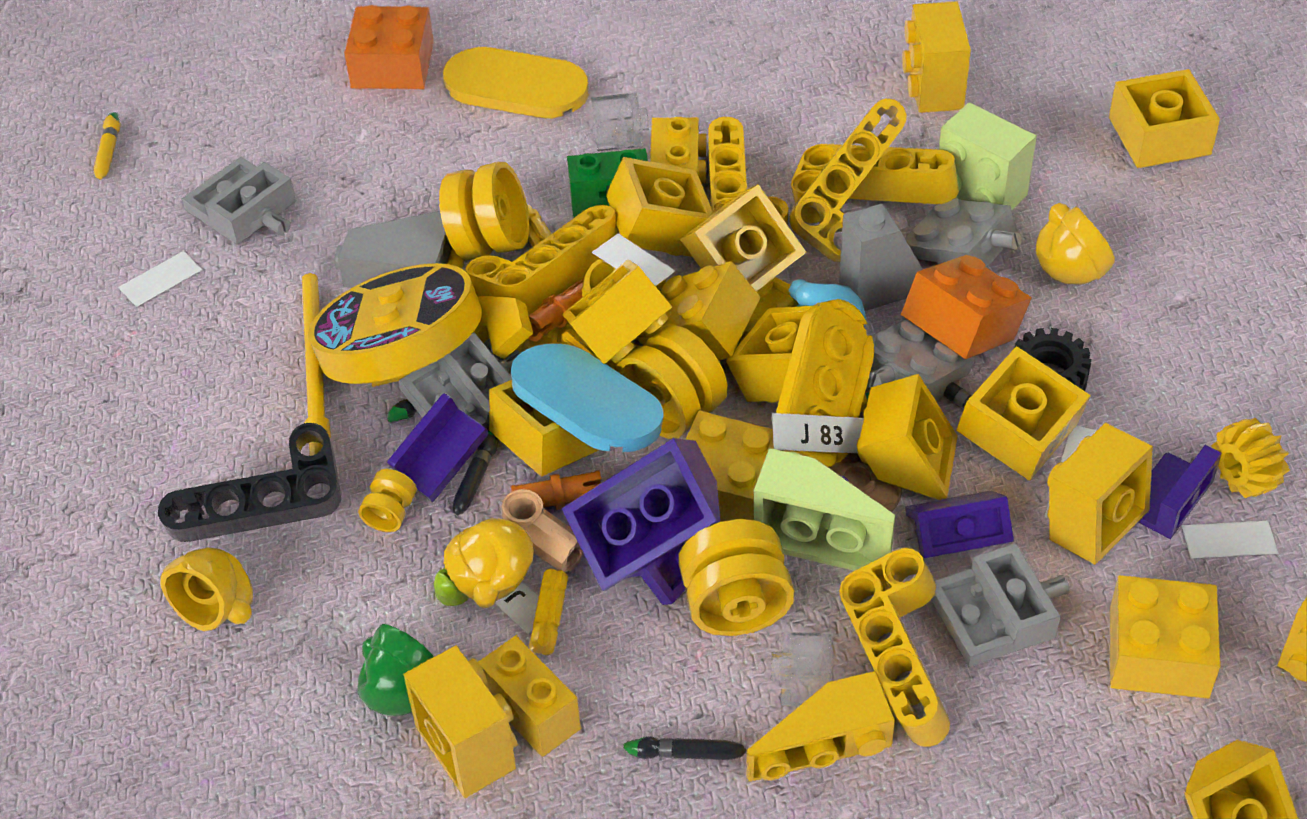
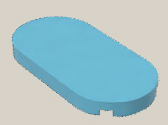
M543 344L521 352L514 359L511 366V377L515 394L585 444L602 451H610L611 446L623 447L622 452H633L651 445L660 436L664 413L658 399L613 368L603 364L585 350L566 344Z

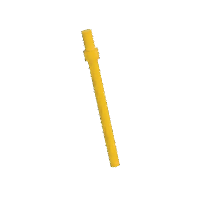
M308 273L302 277L308 418L304 423L321 425L327 431L329 438H331L330 421L325 417L323 371L308 339L309 327L320 312L318 277L315 274ZM319 442L308 443L309 456H313L321 451L323 445Z

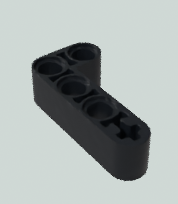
M304 423L292 431L289 437V450L293 469L180 489L168 493L161 499L158 505V516L161 523L173 539L180 542H191L332 514L341 502V490L335 454L327 431L316 423ZM319 442L323 445L321 451L313 456L301 454L302 448L307 443ZM316 484L329 485V492L322 498L313 499L307 495L309 489ZM281 492L285 494L283 501L275 507L262 505L264 498L269 493ZM228 500L239 502V506L233 514L227 516L217 514L218 508L223 502ZM203 505H204V507H205V509H206V512H207V514H208V516H209L208 519H204V518L202 517V515H205V513H204V511H203V509H202V506H203ZM188 510L184 517L185 521L177 523L176 520L181 515L180 511Z

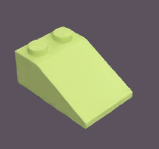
M769 448L754 489V520L760 521L774 529L779 536L785 555L855 571L892 552L895 514L815 458L802 456L796 452H785Z

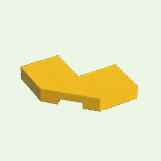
M479 296L478 300L482 309V317L474 333L483 343L490 338L493 354L505 359L533 334L526 304L511 297Z

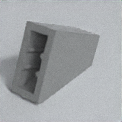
M881 203L844 214L839 285L849 286L862 299L865 311L906 299L916 272L923 270L884 205Z
M440 211L348 229L343 245H339L335 252V268L341 272L343 286L352 288L373 277L404 267L432 263L447 264L452 246L445 233Z

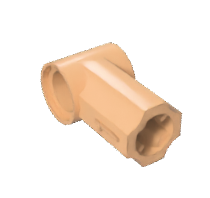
M519 489L506 495L502 502V519L518 523L531 537L534 553L557 570L571 572L580 563L584 554L571 527L545 510L541 497L531 490Z

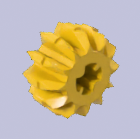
M1256 417L1243 419L1225 426L1223 430L1216 433L1217 441L1211 447L1221 452L1218 464L1221 472L1219 479H1226L1228 481L1231 492H1239L1244 498L1256 497L1275 490L1278 485L1284 483V475L1290 471L1289 465L1284 460L1289 452L1282 449L1280 444L1281 436L1273 435L1269 422L1261 423Z

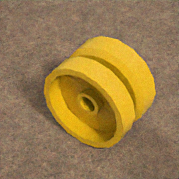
M495 162L480 166L476 172L464 169L445 175L439 190V208L448 241L458 256L463 260H473L481 256L491 255L493 250L497 253H505L524 248L528 242L530 230L529 212L522 185L511 166L506 162Z
M677 325L665 326L647 340L644 346L635 348L622 358L616 366L617 372L651 393L661 403L664 414L660 436L667 439L681 437L691 428L698 410L711 413L727 397V380L715 354L701 338L688 329Z
M736 519L718 522L698 531L685 542L679 553V568L683 585L687 588V601L691 618L700 630L721 636L754 633L774 624L786 615L794 603V588L789 571L784 565V553L779 536L771 526L760 521Z

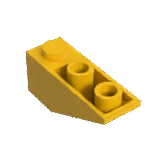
M872 671L827 682L747 749L748 782L759 779L776 780L791 771L807 767L824 768L840 759L856 755L872 756L880 753L885 748L892 747L895 720L876 672Z

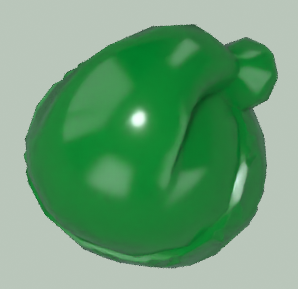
M381 624L375 631L374 636L368 637L362 645V654L365 661L358 678V696L371 710L379 714L395 717L411 713L412 709L404 673L434 656L424 645L406 632L388 624Z

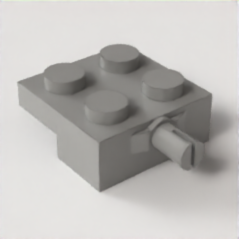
M239 157L184 196L182 202L187 212L238 245L263 226L271 228L280 236L285 235L284 231L287 233L290 230L291 223L279 214L294 204L296 198L290 177L266 162L255 166L246 159Z
M956 198L944 204H936L905 238L914 255L919 260L934 261L941 264L964 255H970L982 260L986 268L1004 248L1017 250V247H1020L1021 234L1017 231L1010 205L992 204L987 201L958 200Z
M905 319L872 335L874 358L867 386L870 388L871 386L874 387L919 374L938 403L942 400L944 391L951 382H955L970 373L974 359L968 358L965 360L921 328Z
M473 332L466 341L443 358L400 379L399 389L422 417L425 416L439 397L445 393L453 399L461 411L488 429L489 389L512 380V377L509 375L511 373V366L520 352L515 350L505 359L497 360Z
M1015 543L973 557L971 569L935 580L936 591L931 601L968 667L1056 638L1060 614L1050 599L1069 594L1070 588L1064 575L1039 582L1018 545Z

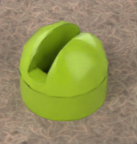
M445 567L436 573L434 590L439 602L447 606H458L469 599L468 596L457 589L447 574Z

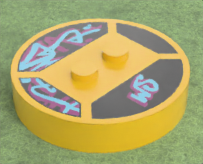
M420 264L378 275L339 295L327 304L314 318L309 327L308 339L323 373L330 379L349 384L380 382L424 368L455 350L477 328L482 317V309L470 276L465 270L449 264Z

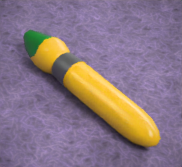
M117 112L107 115L103 122L104 131L94 164V175L99 180L108 174L117 141V134L120 132L121 124Z

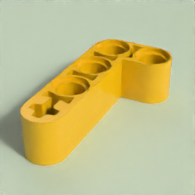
M886 98L879 100L866 113L790 213L789 222L795 233L834 262H841V250L835 246L833 241L834 234L842 232L844 213L840 209L906 123L907 114L905 108L894 99ZM884 114L888 115L891 118L888 121V125L877 136L871 133L881 120V117ZM857 143L865 146L869 153L868 161L856 160L852 156L851 145ZM829 175L840 177L844 183V192L840 194L831 192L827 188L826 177ZM803 207H812L817 210L820 216L818 225L810 226L802 220L801 209Z
M719 117L713 120L708 127L710 206L713 213L741 192L747 190L744 129L742 123L733 117ZM767 196L788 225L789 208L787 203L778 197Z
M817 144L805 150L791 180L795 205L838 151L841 144ZM851 145V153L856 160L868 161L869 153L865 146ZM888 147L848 199L923 204L947 203L956 198L959 193L955 158L952 153L939 149ZM836 175L826 177V185L831 192L837 194L844 192V183L840 177ZM803 207L801 209V217L805 223L820 222V216L816 209L812 207Z
M606 205L590 207L513 262L493 255L473 259L467 264L465 269L470 276L477 297L516 298L526 304L528 315L541 307L544 299L553 294L555 296L561 294L568 287L583 279L592 263L601 259L592 252L619 233L616 225V212L614 208Z
M901 548L851 572L842 581L839 593L896 718L913 743L923 747H931L945 739L949 733L950 721L900 617L931 601L935 595L936 583L920 553L911 548ZM916 574L910 581L903 582L908 576ZM873 596L868 602L860 604L866 597ZM892 633L886 640L877 642L884 634ZM911 671L904 680L895 681L901 673ZM920 702L924 707L926 715L919 719L913 708V705H917Z

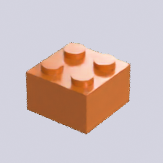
M410 5L402 7L356 6L344 53L351 88H425L434 44L429 7H414Z
M964 255L917 271L901 315L966 360L1013 341L1032 297L1018 289L1019 287L1014 281L1000 277L986 268L985 263L979 258Z

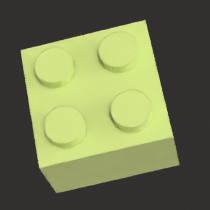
M968 102L941 127L939 150L948 151L955 158L959 193L956 198L966 201H987L992 204L1010 205L1011 210H1013L1028 195L1037 135Z

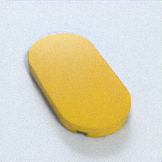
M492 47L466 49L452 56L443 69L445 88L450 91V96L456 101L468 105L534 117L557 118L563 116V111H568L571 108L572 112L583 106L589 94L587 75L578 65L566 60Z
M836 299L817 303L805 312L799 324L776 413L859 418L873 363L874 343L872 335L867 336L864 325L868 324L866 319L853 304L845 300ZM784 450L785 452H796L802 456L815 458L826 467H832L848 455V453Z

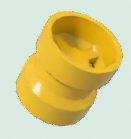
M381 469L376 472L370 485L371 493L364 497L358 513L363 522L371 528L382 532H395L399 530L406 515L404 508L411 504L417 488L412 479L404 473L392 469Z

